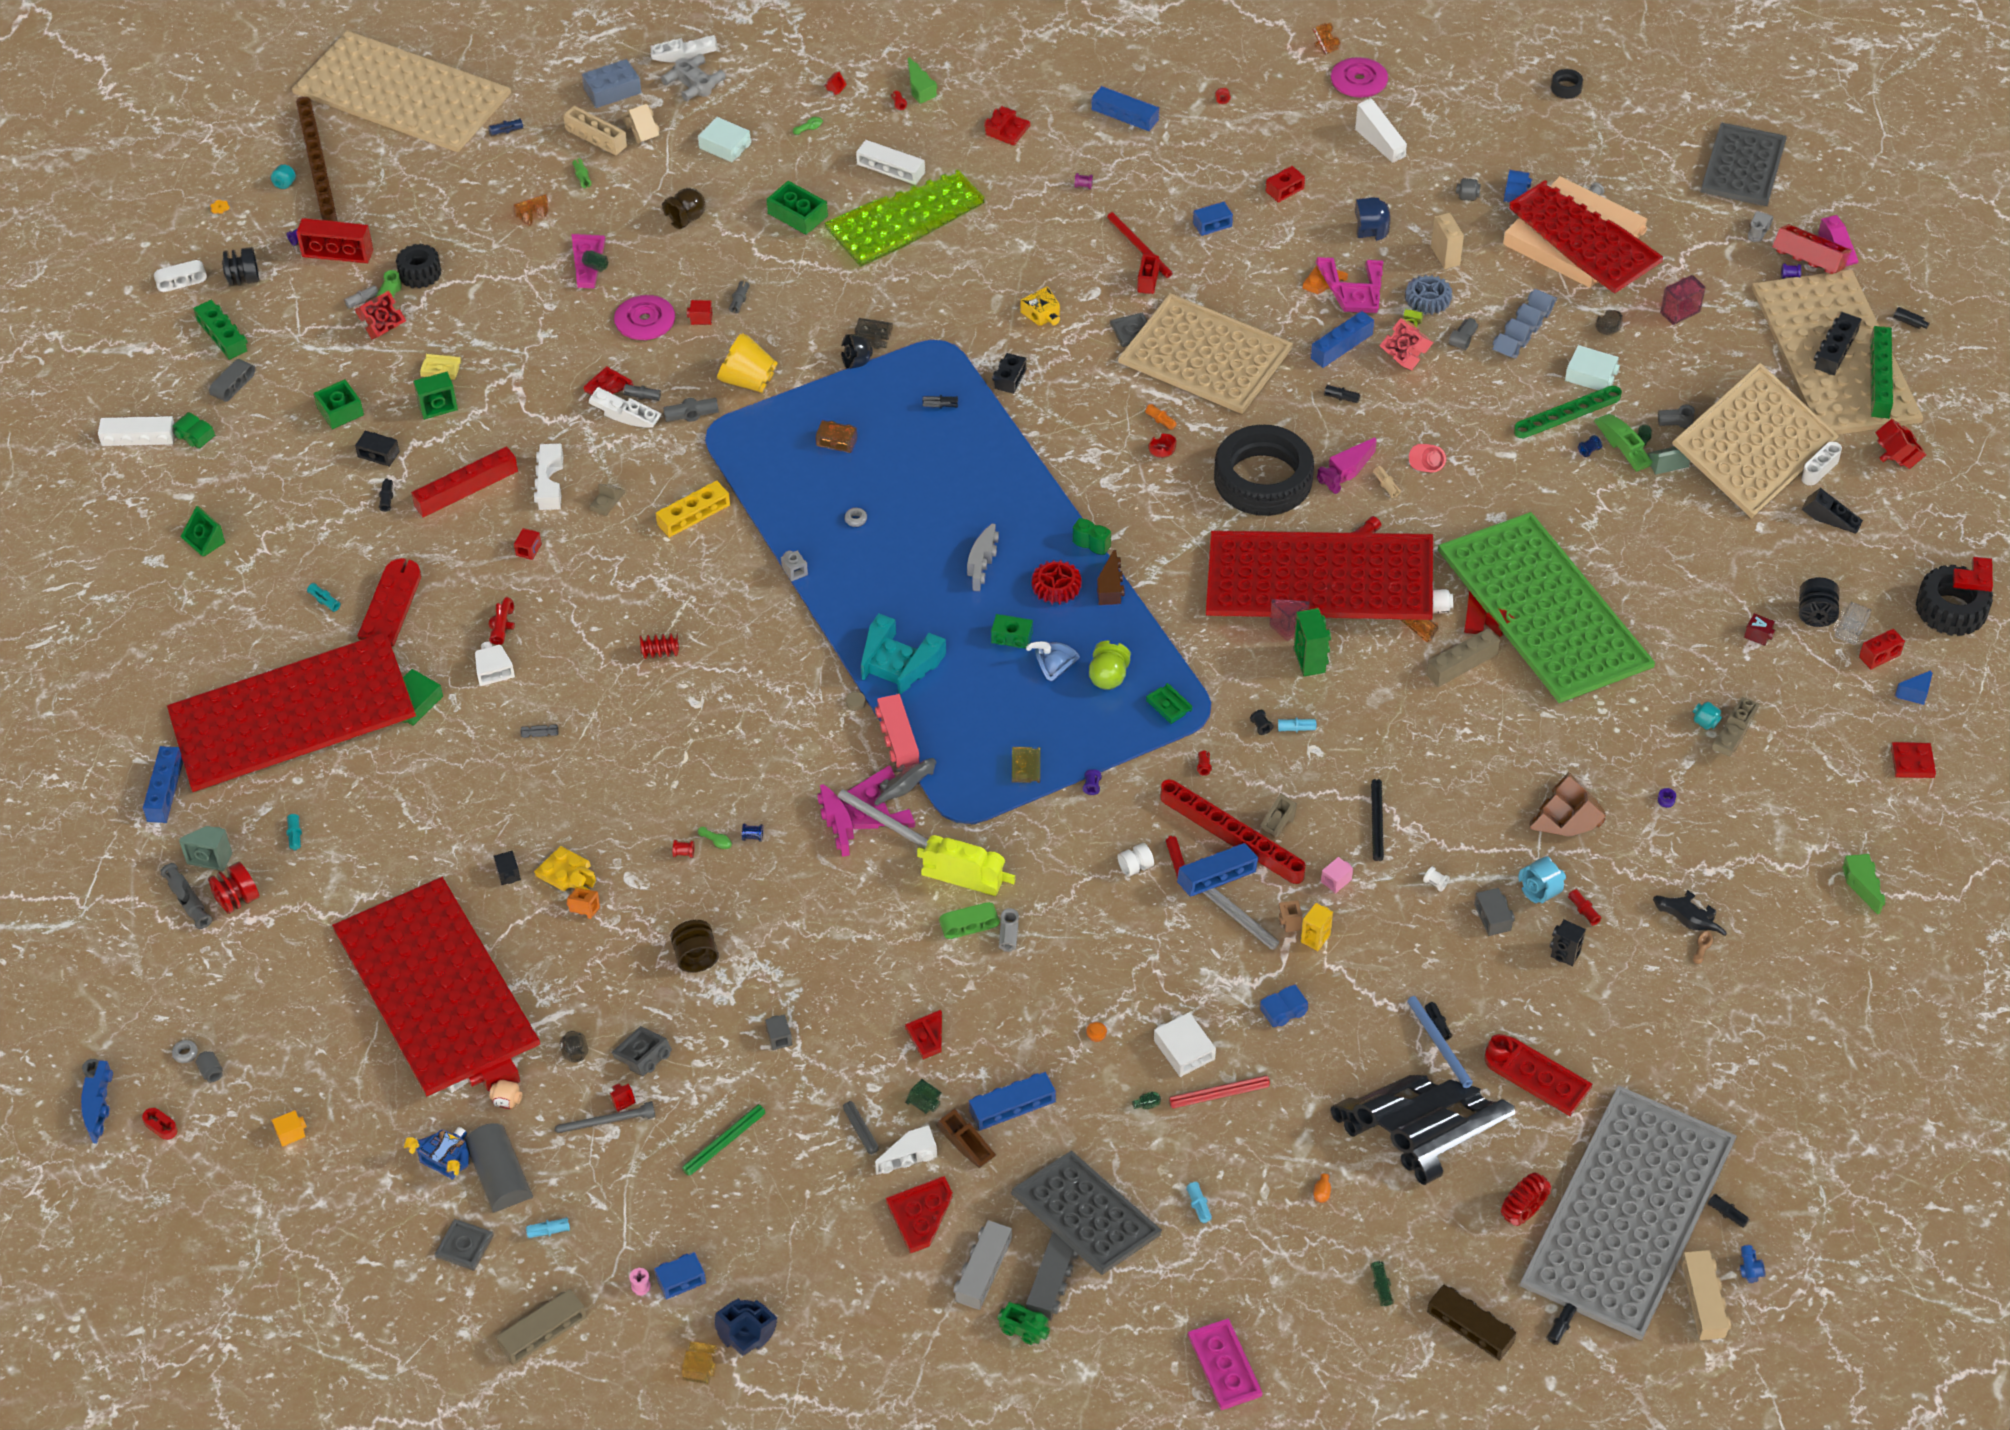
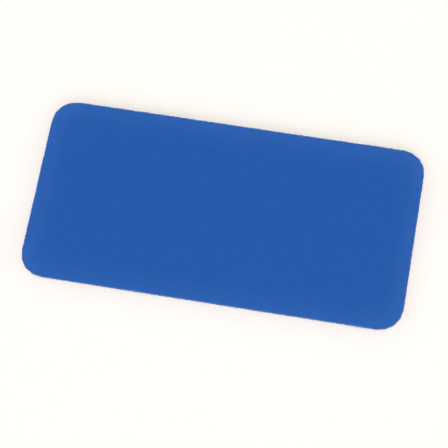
M926 340L911 344L871 359L862 367L847 368L727 413L716 419L707 429L705 443L709 454L781 567V557L787 551L795 552L798 550L804 561L806 560L808 575L791 581L855 684L865 696L875 715V707H878V698L898 694L896 683L869 673L866 679L862 680L861 662L869 627L878 613L895 619L896 635L892 640L915 649L919 648L928 633L946 639V654L934 670L930 669L926 672L922 679H917L911 684L909 689L900 695L919 751V763L929 758L936 760L937 764L935 765L934 773L926 775L919 784L934 808L943 817L956 823L977 824L1084 780L1085 772L1089 769L1103 772L1189 736L1204 727L1209 719L1211 700L1206 689L1124 575L1123 582H1120V585H1124L1125 596H1121V604H1098L1097 579L1110 555L1108 553L1099 555L1092 552L1089 548H1082L1073 543V526L1082 516L968 357L956 345L944 340ZM924 396H958V408L942 407L940 409V407H924L922 399ZM852 508H861L867 514V521L859 527L849 526L845 521L846 512ZM991 524H996V532H999L998 543L994 544L997 546L996 557L993 556L992 564L987 563V570H983V573H985V584H981L980 591H973V576H967V562L971 549L981 533ZM1053 559L1055 562L1062 560V563L1068 561L1070 565H1074L1075 569L1079 570L1082 577L1078 596H1075L1074 600L1069 599L1067 603L1062 601L1060 605L1058 602H1054L1052 605L1051 601L1045 603L1043 599H1039L1038 595L1034 594L1032 588V576L1035 568H1038L1040 564L1045 565L1046 561L1051 563ZM996 614L1033 620V634L1030 644L1040 641L1062 643L1073 648L1080 658L1058 678L1052 681L1047 680L1035 653L1037 648L1027 651L1025 648L991 643V630ZM1108 640L1110 641L1109 644L1117 646L1121 643L1131 652L1130 663L1126 668V676L1118 687L1103 690L1095 686L1089 677V665L1093 660L1096 644L1101 641ZM1166 683L1170 684L1192 705L1191 712L1188 711L1185 716L1172 724L1146 701V696L1160 687L1163 688Z

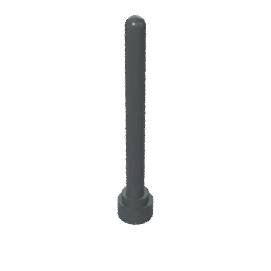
M653 1101L645 1102L644 1105L640 1106L641 1108L559 1124L555 1126V1131L562 1133L640 1116L643 1118L647 1117V1119L656 1118Z

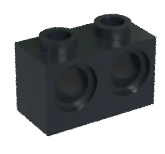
M1006 353L1004 359H1001L999 362L998 370L993 373L994 389L1015 394L1027 370V358Z

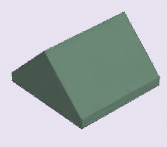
M1675 446L1647 453L1653 462L1651 468L1655 475L1687 468L1690 465V460Z

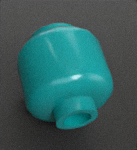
M286 164L277 166L271 174L272 183L279 189L289 188L296 179L295 171Z
M1708 701L1702 705L1698 703L1693 710L1695 714L1693 717L1694 722L1705 730L1714 729L1722 719V716H1720L1721 710Z

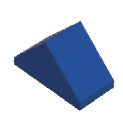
M1930 670L1899 683L1895 696L1899 699L1924 705L1933 673Z

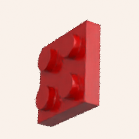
M1892 742L1891 753L1895 777L1935 778L1936 769L1931 743Z

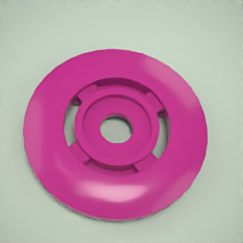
M1353 57L1342 60L1333 67L1331 82L1338 91L1345 95L1370 97L1380 93L1386 87L1388 73L1380 63L1372 59ZM1361 74L1364 78L1357 79L1355 75Z
M654 295L635 296L624 301L617 308L614 315L615 326L620 333L628 338L650 340L664 335L671 329L675 321V311L673 306L661 297ZM643 314H648L650 316L646 320H642L639 318Z

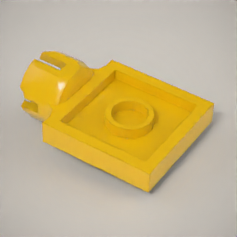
M562 846L553 852L534 871L536 877L564 892L568 888L590 890L584 887V885L593 888L596 882L594 872L588 869L591 866L589 860Z

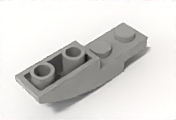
M991 524L987 527L971 549L967 562V576H973V591H980L981 584H985V573H983V570H987V563L992 564L993 556L996 557L997 546L994 544L998 543L999 540L996 524Z

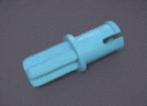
M1298 717L1296 719H1278V732L1296 731L1298 733V731L1316 730L1317 728L1315 719H1298Z
M1192 1182L1186 1186L1192 1201L1191 1207L1195 1208L1200 1222L1207 1223L1212 1219L1206 1204L1207 1198L1203 1196L1199 1183Z
M567 1217L548 1221L547 1219L546 1222L526 1227L528 1238L544 1235L550 1237L554 1233L570 1231Z

